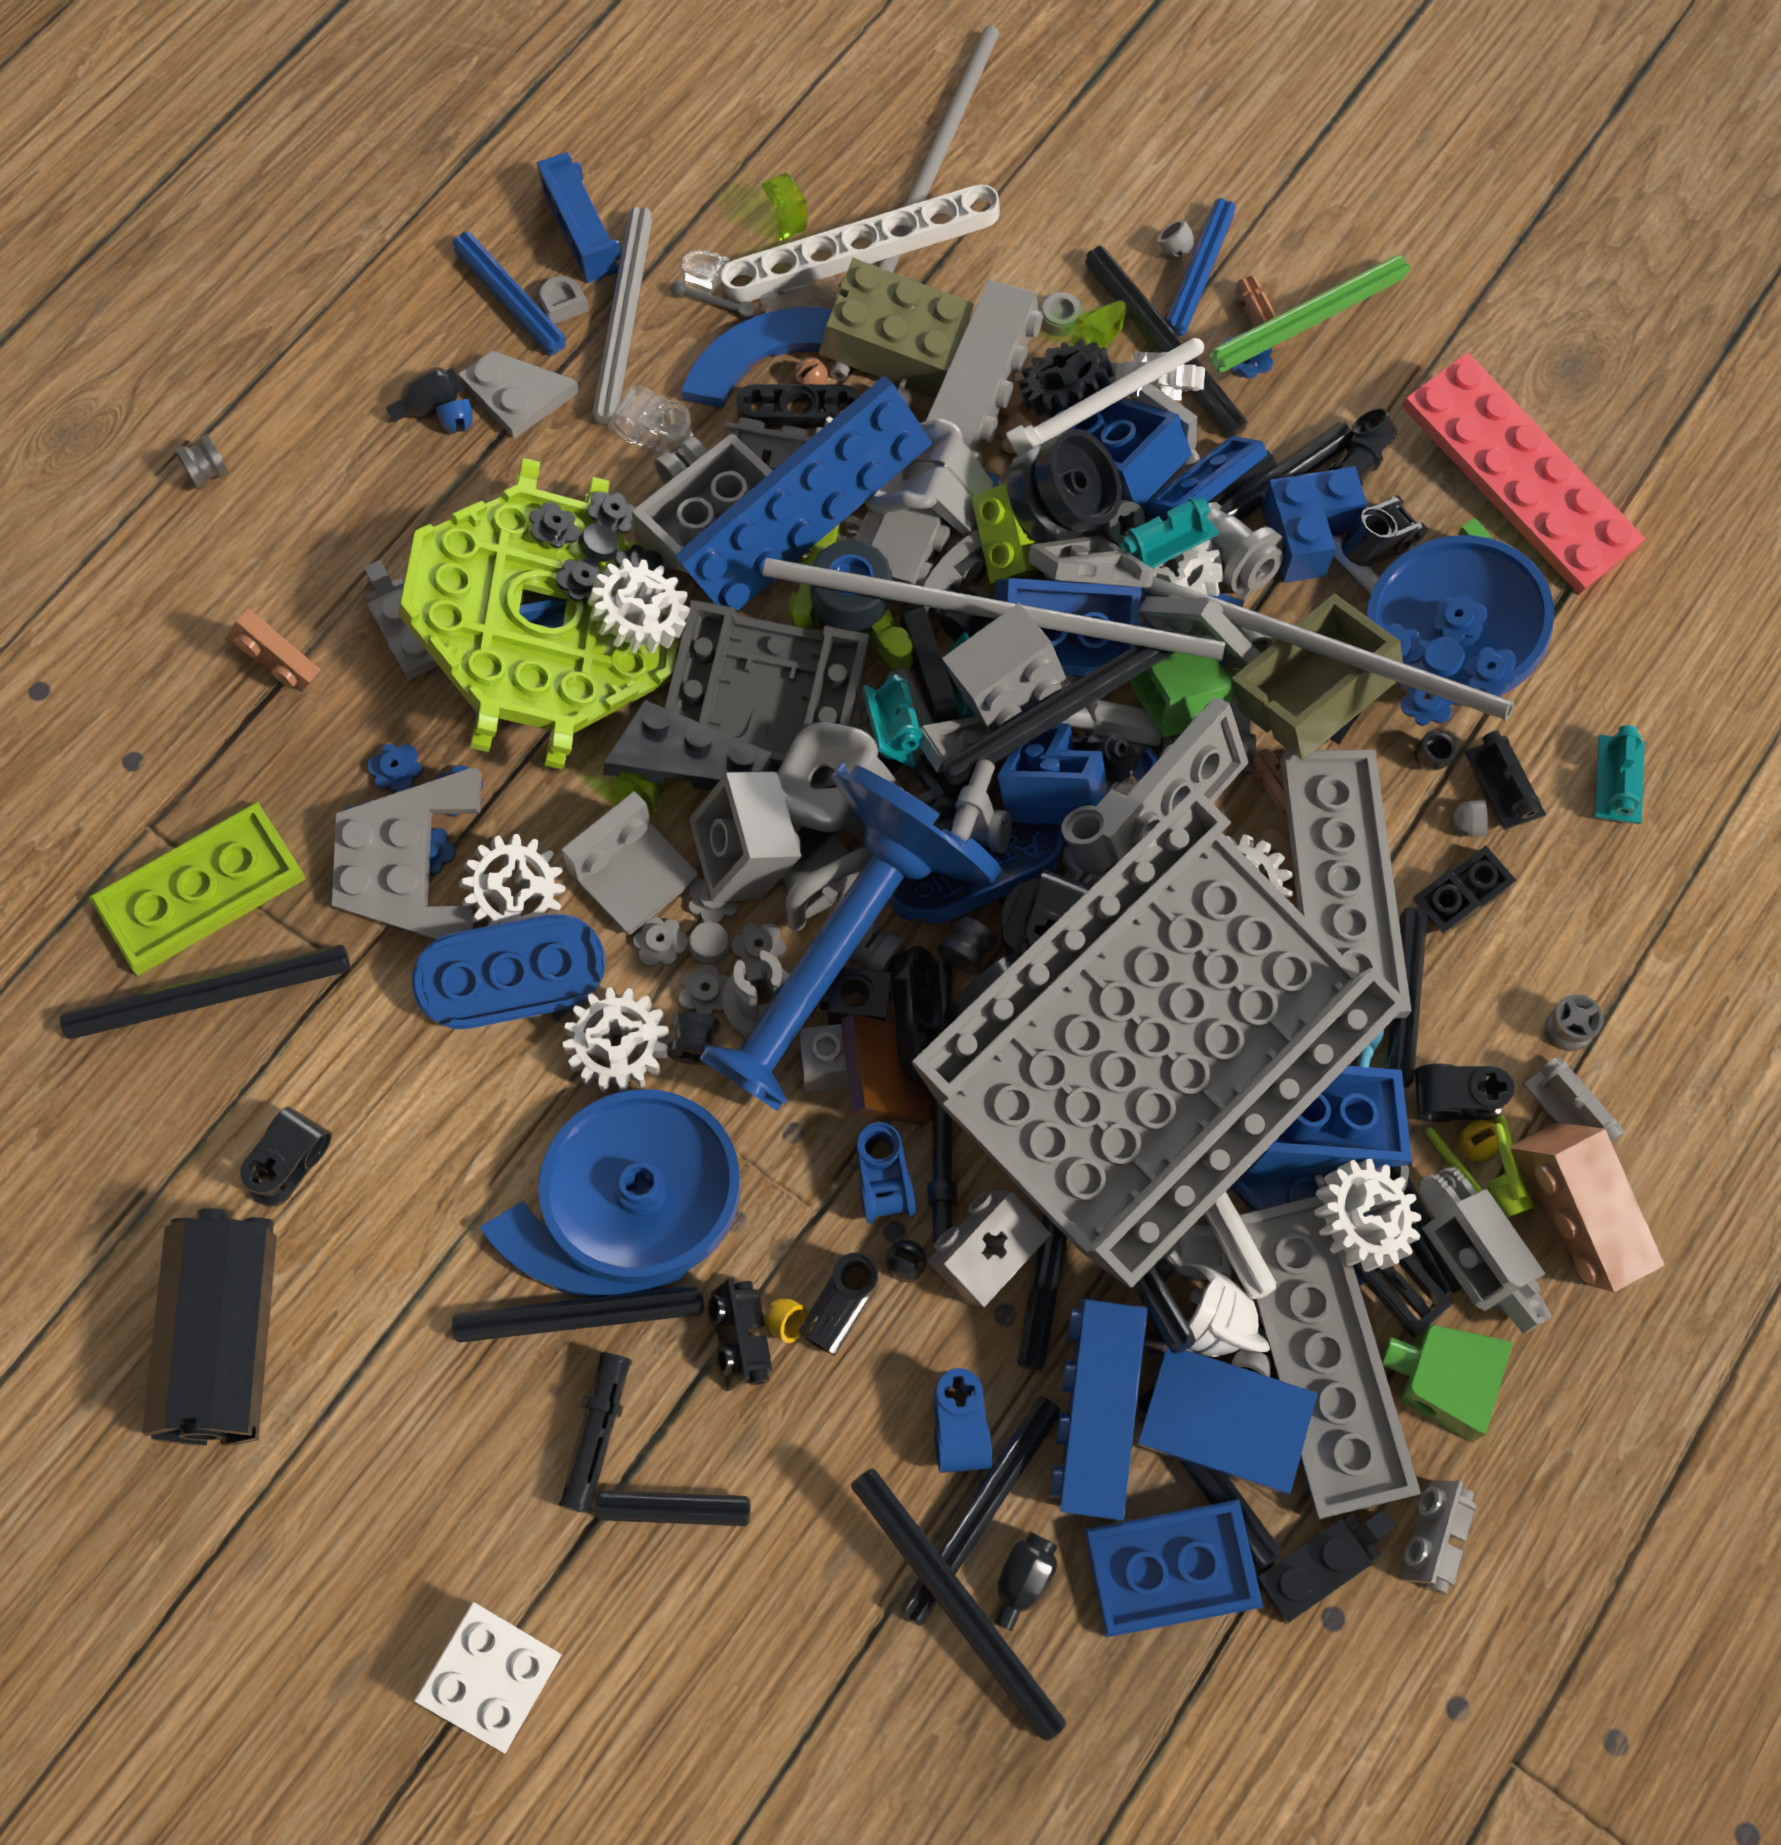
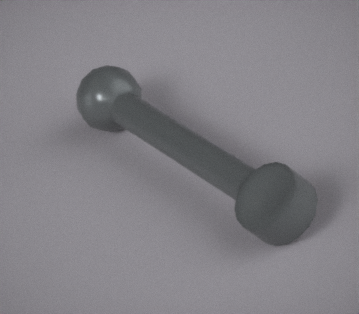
M676 280L671 284V292L676 297L687 295L738 312V316L743 320L754 317L755 308L751 302L744 301L738 304L687 287L682 280Z

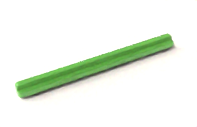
M1396 255L1214 348L1213 352L1209 355V361L1213 364L1215 371L1225 372L1403 280L1410 272V265L1405 262L1403 256Z

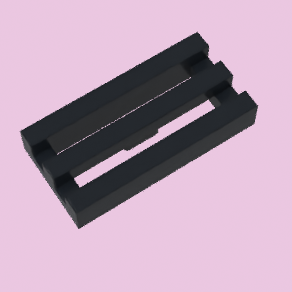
M1412 1255L1400 1259L1399 1265L1433 1302L1435 1306L1431 1310L1393 1266L1383 1270L1380 1267L1378 1269L1421 1318L1419 1320L1375 1270L1364 1271L1361 1262L1353 1265L1354 1271L1412 1338L1418 1336L1454 1304Z

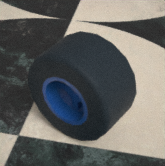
M845 540L833 543L822 550L812 564L815 567L892 581V571L888 559L878 548L864 541ZM810 585V598L814 611L824 623L834 628L849 631L869 628L883 618L890 606V599Z

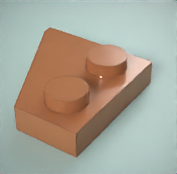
M249 608L236 620L225 639L230 645L270 670L277 680L289 688L296 687L303 692L321 671L318 666Z

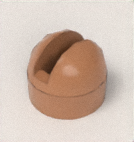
M817 358L801 360L794 370V384H828V372L825 365Z

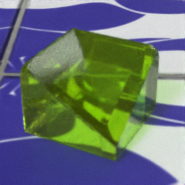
M784 173L763 182L761 187L778 213L779 239L784 240L807 230V201L792 177L788 173Z
M1120 300L1079 315L1075 320L1072 343L1075 344L1079 339H1083L1085 346H1087L1091 342L1096 341L1099 348L1105 347L1107 349L1122 331L1126 303Z
M621 771L620 777L612 776L611 804L616 806L635 791L647 803L648 813L654 815L663 789V783L646 781V775Z

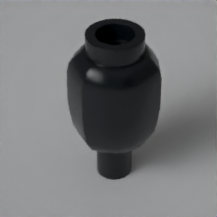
M433 367L407 382L402 389L401 399L386 406V409L394 423L408 415L416 418L429 417L437 414L435 407L457 401L458 394L465 391L453 367L447 370L441 367Z
M1030 1531L1026 1540H1021L1012 1547L999 1577L998 1593L1002 1604L993 1622L1007 1630L1013 1631L1021 1612L1031 1610L1039 1604L1057 1570L1058 1564L1054 1554L1058 1545Z

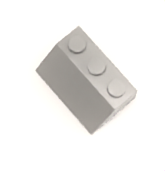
M731 433L631 511L636 540L646 550L658 552L663 558L662 565L665 568L688 572L674 555L768 476L772 470Z

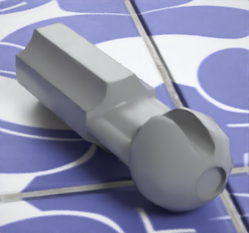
M1101 700L1094 702L1088 708H1084L1062 722L1070 723L1072 728L1084 730L1088 738L1092 735L1108 736L1110 734H1120L1129 744H1146L1154 753L1160 747L1162 740L1160 733L1145 709Z

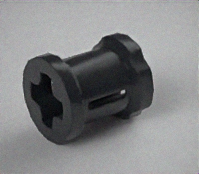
M969 586L964 591V594L992 599L990 595L976 586ZM946 611L939 618V623L944 632L956 642L963 633H968L969 638H971L985 620H992L993 618Z

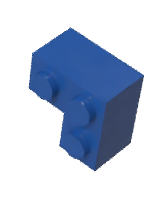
M1356 467L1270 480L1261 511L1266 527L1272 528L1283 538V559L1279 567L1283 583L1326 576L1336 550L1332 536L1347 534L1367 506Z
M1070 723L1058 724L1009 754L998 774L1005 811L1010 813L1012 822H1022L1031 825L1043 823L1062 824L1065 817L1071 811L1087 805L1097 806L1109 792L1102 751H1075Z

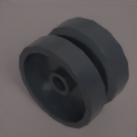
M1068 429L1044 444H1039L1022 453L1013 460L1007 474V493L1015 516L1020 525L1034 539L1042 543L1074 539L1084 531H1091L1100 527L1116 516L1121 505L1122 484L1114 460L1109 451L1095 436L1083 430Z

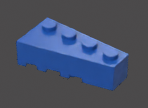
M1078 1297L1077 1309H1071L1068 1339L1074 1340L1072 1361H1065L1062 1392H1069L1067 1413H1059L1056 1432V1444L1064 1445L1062 1466L1053 1465L1050 1482V1497L1058 1498L1060 1512L1124 1520L1147 1317L1146 1307Z

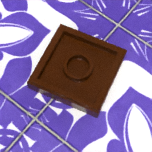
M856 1014L841 1019L853 1113L916 1125H923L933 1121L927 1085L924 1081L917 1082L909 1078L900 1065L896 1023Z

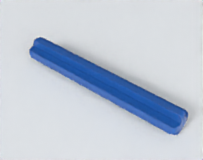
M1224 198L1215 200L1166 318V322L1179 337L1185 335L1234 217L1236 206L1233 201H1226Z
M467 231L463 232L460 236H456L452 241L454 252L541 348L552 356L563 350L566 346L565 335L481 243Z

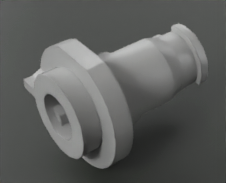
M1210 502L1208 505L1211 513L1206 516L1220 533L1210 540L1213 550H1219L1222 565L1226 567L1224 583L1246 600L1253 590L1263 587L1277 573L1283 559V538L1270 527H1264L1253 532L1234 516L1223 513L1220 510L1221 506L1219 504Z
M761 950L759 954L760 962L745 965L742 960L738 959L735 963L733 974L729 977L723 988L722 1007L728 1023L745 1040L790 976L788 972L782 969L781 963L776 956L768 951ZM757 994H767L769 1003L758 1006Z

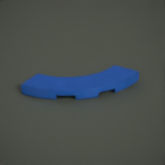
M818 307L782 309L755 316L729 329L713 341L692 366L681 391L682 400L724 408L732 389L750 371V366L769 355L777 357L794 352H819L826 325L833 309Z
M524 1201L480 1226V1229L496 1251L519 1272L552 1287L556 1291L574 1296L592 1298L653 1291L670 1285L687 1275V1272L663 1281L645 1284H626L608 1281L588 1273L574 1264L561 1251L552 1238L548 1227L530 1211Z

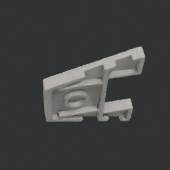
M469 768L336 813L332 906L338 910L384 925L407 930L431 940H436L450 933L477 928V922L473 923L471 921L473 914L477 911L474 906H428L431 816L433 814H480V770L478 768Z

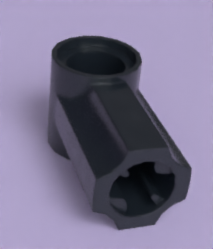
M852 1252L842 1256L836 1262L832 1276L797 1332L798 1335L809 1343L833 1356H836L867 1302L875 1295L878 1288V1269L875 1262L868 1255ZM852 1267H859L869 1274L870 1281L865 1288L853 1291L843 1285L841 1281L842 1275Z

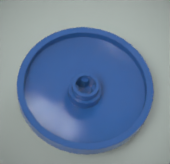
M1474 535L1437 538L1405 552L1380 576L1371 593L1366 617L1383 629L1391 624H1399L1405 631L1409 629L1416 630L1420 637L1419 643L1423 645L1425 651L1431 641L1443 637V631H1438L1433 626V619L1438 615V602L1447 597L1457 600L1461 595H1469L1473 598L1474 604H1481L1486 608L1487 619L1480 625V633L1477 637L1468 638L1465 636L1461 642H1458L1464 650L1465 661L1472 656H1479L1480 650L1485 647H1491L1496 652L1503 649L1513 652L1516 657L1514 668L1518 671V679L1512 684H1507V689L1503 694L1516 688L1536 670L1547 653L1551 642L1554 625V604L1551 590L1545 577L1526 555L1506 543ZM1423 659L1418 663H1410L1412 667L1427 671L1424 667ZM1464 666L1456 674L1444 677L1469 686L1470 677L1465 674ZM1399 682L1395 683V685L1408 693L1409 686Z
M650 1089L615 1093L591 1103L576 1113L564 1124L551 1142L545 1154L539 1177V1200L543 1218L552 1238L561 1251L574 1264L586 1272L608 1281L626 1284H645L663 1281L682 1274L698 1265L718 1247L728 1233L736 1216L741 1194V1175L737 1155L729 1135L718 1120L705 1108L688 1098L671 1092Z

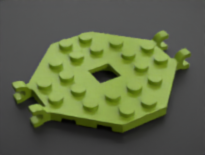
M523 458L520 473L517 474L515 486L504 490L501 497L486 504L483 501H479L452 514L450 520L435 527L428 524L415 530L398 616L477 712L470 748L489 752L492 737H495L498 718L551 731L544 765L563 770L566 754L569 755L572 749L573 733L670 682L675 668L678 638H674L669 648H665L659 643L655 653L652 654L646 649L645 645H640L637 652L632 653L630 643L626 641L616 647L613 645L614 634L609 633L601 636L599 633L603 622L591 621L590 615L593 607L588 605V601L584 598L579 602L573 601L569 598L568 591H564L557 586L555 577L559 571L563 570L562 566L566 560L572 559L578 563L581 559L589 558L580 550L578 540L574 543H565L562 548L556 549L549 542L541 543L533 539L530 533L533 525L529 521L530 513L533 510L540 511L541 506L546 502H553L563 511H569L574 514V525L578 527L581 534L589 525L596 524V521L590 519L587 515L588 508L592 505L591 498L593 494L598 491L608 493L610 481L592 477L589 493H586L584 502L536 489L541 462ZM618 531L615 532L618 537L617 552L629 550L635 544L634 541L627 542ZM615 557L607 562L594 561L598 565V573L604 574L609 564H613L619 569L615 563ZM523 589L566 600L563 626L549 628L527 621L519 613ZM617 590L611 593V597H615ZM662 615L660 622H658L659 624L666 620V615Z

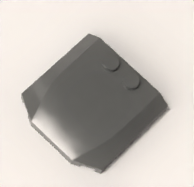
M691 600L690 612L686 619L665 709L771 752L770 765L766 772L778 773L793 740L807 726L818 722L851 726L870 642L869 634L825 626L823 632L740 616L737 615L736 608ZM828 766L819 768L811 778V787L813 789L837 788L831 778L835 770Z

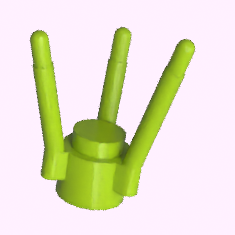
M1499 1115L1496 1118L1497 1124L1494 1125L1493 1130L1506 1174L1490 1180L1486 1184L1490 1190L1489 1193L1507 1218L1534 1208L1535 1205L1522 1178L1520 1167L1512 1155L1510 1146L1513 1145L1506 1118L1503 1115ZM1427 1128L1425 1131L1426 1136L1451 1168L1455 1167L1456 1170L1460 1169V1173L1464 1174L1463 1177L1468 1179L1477 1193L1483 1191L1433 1128Z

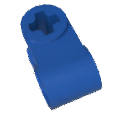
M875 1122L867 1125L860 1132L857 1140L859 1185L866 1223L874 1222L878 1216L905 1212L907 1216L916 1215L912 1182L909 1171L907 1172L899 1132L893 1126L884 1122ZM882 1140L891 1146L892 1153L887 1158L875 1159L868 1155L865 1150L866 1146L872 1141Z
M956 1368L949 1370L940 1378L933 1392L936 1425L935 1449L939 1473L992 1468V1447L989 1426L985 1416L981 1382L973 1372L967 1369ZM953 1383L959 1384L961 1392H969L970 1394L962 1404V1407H956L954 1398L945 1397Z

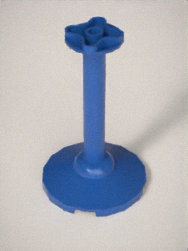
M842 762L836 768L831 778L867 827L864 833V844L872 856L740 1049L706 1045L705 1051L700 1057L702 1061L776 1111H779L783 1103L786 1104L788 1100L772 1073L773 1069L903 878L922 879L933 872L983 886H993L1002 873L999 863L971 837L965 841L949 830L943 829L941 831L933 825L940 815L939 813L892 782L858 765H855L849 774L844 766L845 763Z

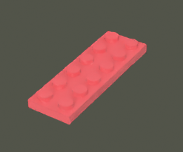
M1468 352L1408 396L1401 407L1578 595L1639 548L1646 540Z

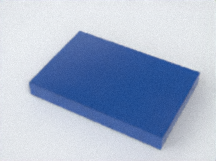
M1167 1346L1137 1446L1288 1496L1291 1493L1318 1393L1188 1350L1174 1354Z
M1239 1500L1084 1530L1106 1638L1263 1608Z

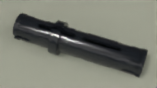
M600 1352V1360L590 1396H585L581 1407L585 1409V1414L561 1501L559 1500L558 1504L559 1507L585 1514H591L592 1512L591 1507L615 1419L622 1416L624 1407L620 1405V1400L629 1367L632 1364V1360L607 1352Z

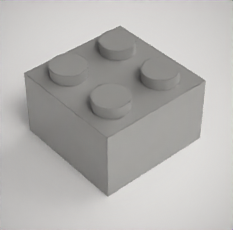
M1020 603L942 658L963 700L989 733L1062 690L1068 684L1051 641Z
M777 772L726 773L689 818L711 902L762 900L801 857L800 840L797 833L794 832L788 812V798L781 788Z

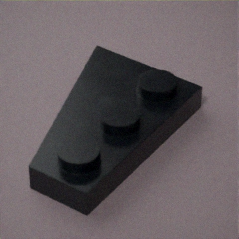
M645 700L605 760L603 775L620 777L621 771L646 775V781L663 783L664 778L690 781L694 788L712 791L726 773L766 772L770 765L772 753Z

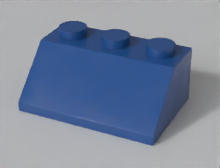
M1007 578L996 580L994 600L1020 603L1026 606L1139 626L1140 612L1138 610L1141 602V587ZM1040 627L1051 641L1065 675L1085 676L1134 646V644Z

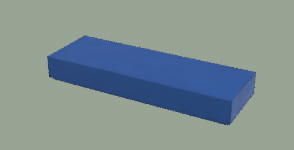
M1231 436L1144 504L1148 517L1154 519L1159 516L1162 521L1168 519V511L1186 503L1191 497H1194L1196 500L1204 497L1207 502L1268 455L1264 442Z

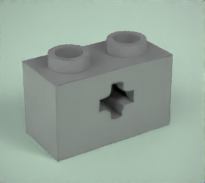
M988 1190L980 1194L968 1208L970 1215L958 1228L954 1226L939 1237L934 1245L937 1251L927 1260L966 1304L985 1307L1051 1235L1012 1191ZM989 1235V1237L984 1242L982 1240L983 1236ZM987 1246L989 1248L988 1252L982 1253V1251Z

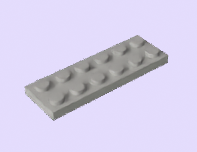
M1315 750L1303 761L1292 752L1284 751L1280 758L1298 911L1360 974L1374 967L1409 1002L1395 1017L1406 1018L1411 1012V1004L1376 751Z
M1315 1196L1239 1216L1276 1282V1289L1263 1298H1257L1255 1301L1265 1336L1271 1348L1269 1351L1277 1379L1318 1393L1300 1460L1317 1520L1416 1496L1421 1494L1354 1267L1353 1265H1346V1252L1344 1250L1334 1254L1330 1251L1335 1241L1331 1235H1320L1319 1230L1327 1224L1325 1218L1315 1215L1314 1210L1325 1205V1202Z

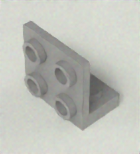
M635 791L561 849L567 872L628 935L635 932L698 879L697 871L650 823L647 803Z

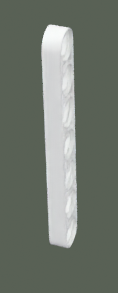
M974 185L733 260L723 268L721 273L724 292L728 299L733 302H749L846 272L853 257L871 264L993 225L1000 215L998 193L988 185ZM978 201H985L992 205L983 212H976L970 209V206ZM940 213L948 214L952 217L945 224H934L930 221L934 215ZM897 226H908L912 229L908 235L897 237L890 233ZM859 238H867L872 241L871 245L865 249H855L850 246L854 240ZM825 250L832 253L829 259L822 262L811 259V256L817 251ZM778 263L792 265V268L784 274H774L771 272V268ZM740 275H747L752 278L751 282L745 286L737 287L730 284L735 277Z

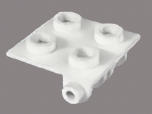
M472 1602L414 1701L501 1752L506 1753L562 1654L475 1602Z

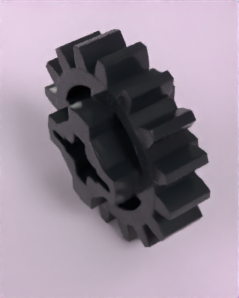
M1079 339L1074 346L1069 347L1067 342H1062L1060 348L1058 346L1052 349L1047 348L1044 353L1045 357H1034L1031 360L1034 367L1023 369L1022 374L1024 378L1018 381L1021 389L1020 392L1027 408H1033L1037 416L1047 411L1049 418H1052L1058 411H1064L1100 391V389L1111 385L1109 378L1114 376V371L1105 347L1099 348L1096 341L1085 346L1084 340Z

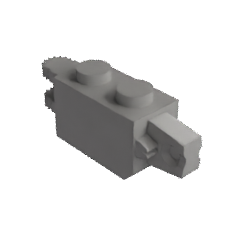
M1448 1167L1439 1171L1440 1173L1437 1175L1432 1174L1423 1178V1181L1420 1182L1419 1194L1422 1195V1199H1425V1204L1435 1219L1422 1228L1473 1304L1484 1311L1496 1305L1504 1315L1508 1314L1523 1334L1552 1317L1539 1294L1541 1290L1536 1281L1545 1272L1489 1191L1485 1189L1477 1193L1468 1179L1463 1177L1464 1174L1460 1173V1169L1456 1170L1455 1167Z

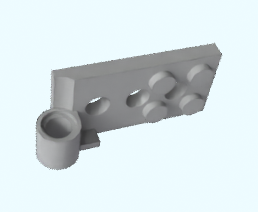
M1214 697L1203 711L1194 716L1190 725L1179 738L1163 751L1161 758L1127 796L1111 789L1097 806L1087 805L1076 808L1065 817L1062 823V834L1079 869L1085 872L1096 873L1108 869L1114 863L1116 865L1195 787L1212 803L1215 802L1249 763L1230 703Z

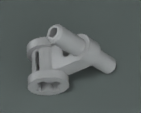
M981 759L975 765L968 786L961 789L956 803L957 812L951 832L965 841L971 837L979 845L988 846L991 852L1003 853L1010 841L1012 829L1011 815L1008 811L996 810L994 812L986 791L995 766L991 761Z

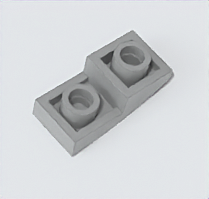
M978 530L962 539L939 561L923 587L961 593L962 579L967 581L974 578L985 566V557ZM924 606L929 619L936 614L941 616L946 611H950Z

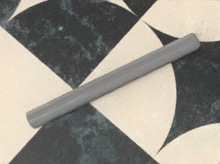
M633 207L628 215L592 411L594 421L598 424L613 425L617 421L652 225L651 212L647 208Z

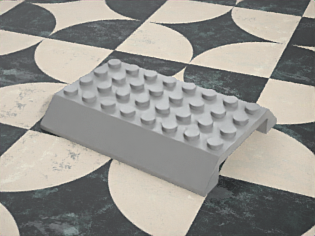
M1197 787L911 1062L939 1105L1084 1255L1128 1288H1132L1409 1003L1374 967L1360 974L1222 833L1231 822Z

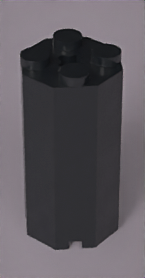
M205 1208L197 1211L196 1219L173 1218L170 1220V1225L165 1226L143 1435H151V1439L158 1442L192 1446L207 1445V1440L222 1439V1445H239L259 1440L277 1236L273 1233V1220L260 1217L245 1218L243 1221L229 1219V1212L226 1210Z

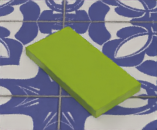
M257 801L89 896L130 967L139 976L306 880V877Z

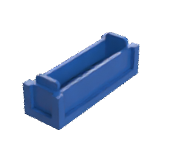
M568 152L538 161L537 167L542 192L586 283L618 273L615 260L621 258L620 243L618 240L612 241L609 238L582 183L583 172L580 162L572 163Z

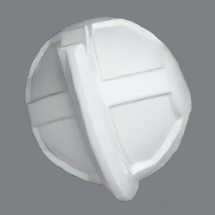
M1185 1264L1181 1267L1180 1273L1188 1278L1210 1281L1204 1293L1193 1289L1189 1296L1191 1301L1197 1304L1198 1307L1188 1322L1196 1342L1191 1348L1186 1350L1204 1356L1218 1357L1240 1349L1253 1352H1268L1271 1349L1264 1330L1258 1327V1314L1255 1304L1244 1289L1211 1268L1198 1264Z

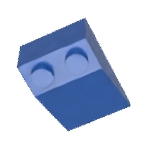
M1122 398L1069 428L1083 430L1095 436L1105 446L1119 472L1122 484L1121 501H1132L1140 507L1192 455L1179 414L1128 398Z
M1347 1066L1248 1168V1174L1290 1177L1329 1174L1350 1161L1355 1160L1358 1164L1366 1159H1372L1375 1169L1385 1164L1390 1167L1409 1165L1412 1162L1402 1070Z

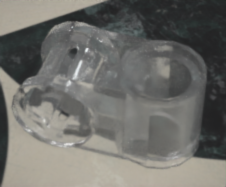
M633 385L628 390L608 419L610 428L621 439L632 444H638L661 455L667 452L674 453L678 450L679 443L691 436L694 437L693 432L689 428L691 416L686 406L660 396L641 385Z

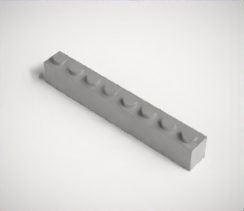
M988 280L926 420L945 419L958 426L962 432L963 443L970 449L980 465L982 464L981 452L985 443H991L994 439L998 424V412L1001 407L1006 408L1011 399L1013 377L1016 372H1022L1028 355V342L1031 337H1037L1043 319V313L1038 311L1037 292ZM914 463L906 470L903 480H908L932 469L935 463ZM909 508L885 513L872 546L878 548L888 559L892 571V581L924 586L927 578L935 568L934 561L938 552L944 553L949 544L951 527H949L950 524L931 508Z

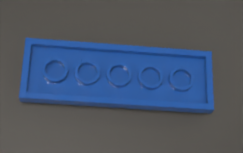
M883 376L674 556L714 604L736 608L737 612L776 579L763 576L766 558L793 563L797 561L933 443L894 384Z

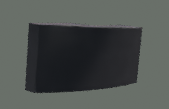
M1484 846L1455 870L1449 869L1413 897V901L1420 909H1424L1427 912L1428 918L1444 935L1515 886L1517 880L1487 846Z

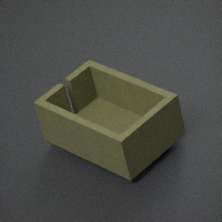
M853 257L826 325L819 355L880 378L885 376L896 384H900L904 378L907 380L904 387L936 398L956 354L974 303Z
M1335 593L1295 625L1403 663L1400 641ZM1280 640L1273 643L1232 677L1239 711L1266 733L1272 730L1273 738L1302 761L1396 683V681Z

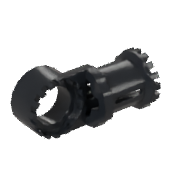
M1379 408L1368 411L1354 422L1352 432L1355 437L1347 445V453L1340 462L1333 463L1328 471L1356 467L1362 486V481L1365 477L1380 467L1383 461L1382 451L1387 445L1392 443L1391 441L1397 435V429L1386 409Z

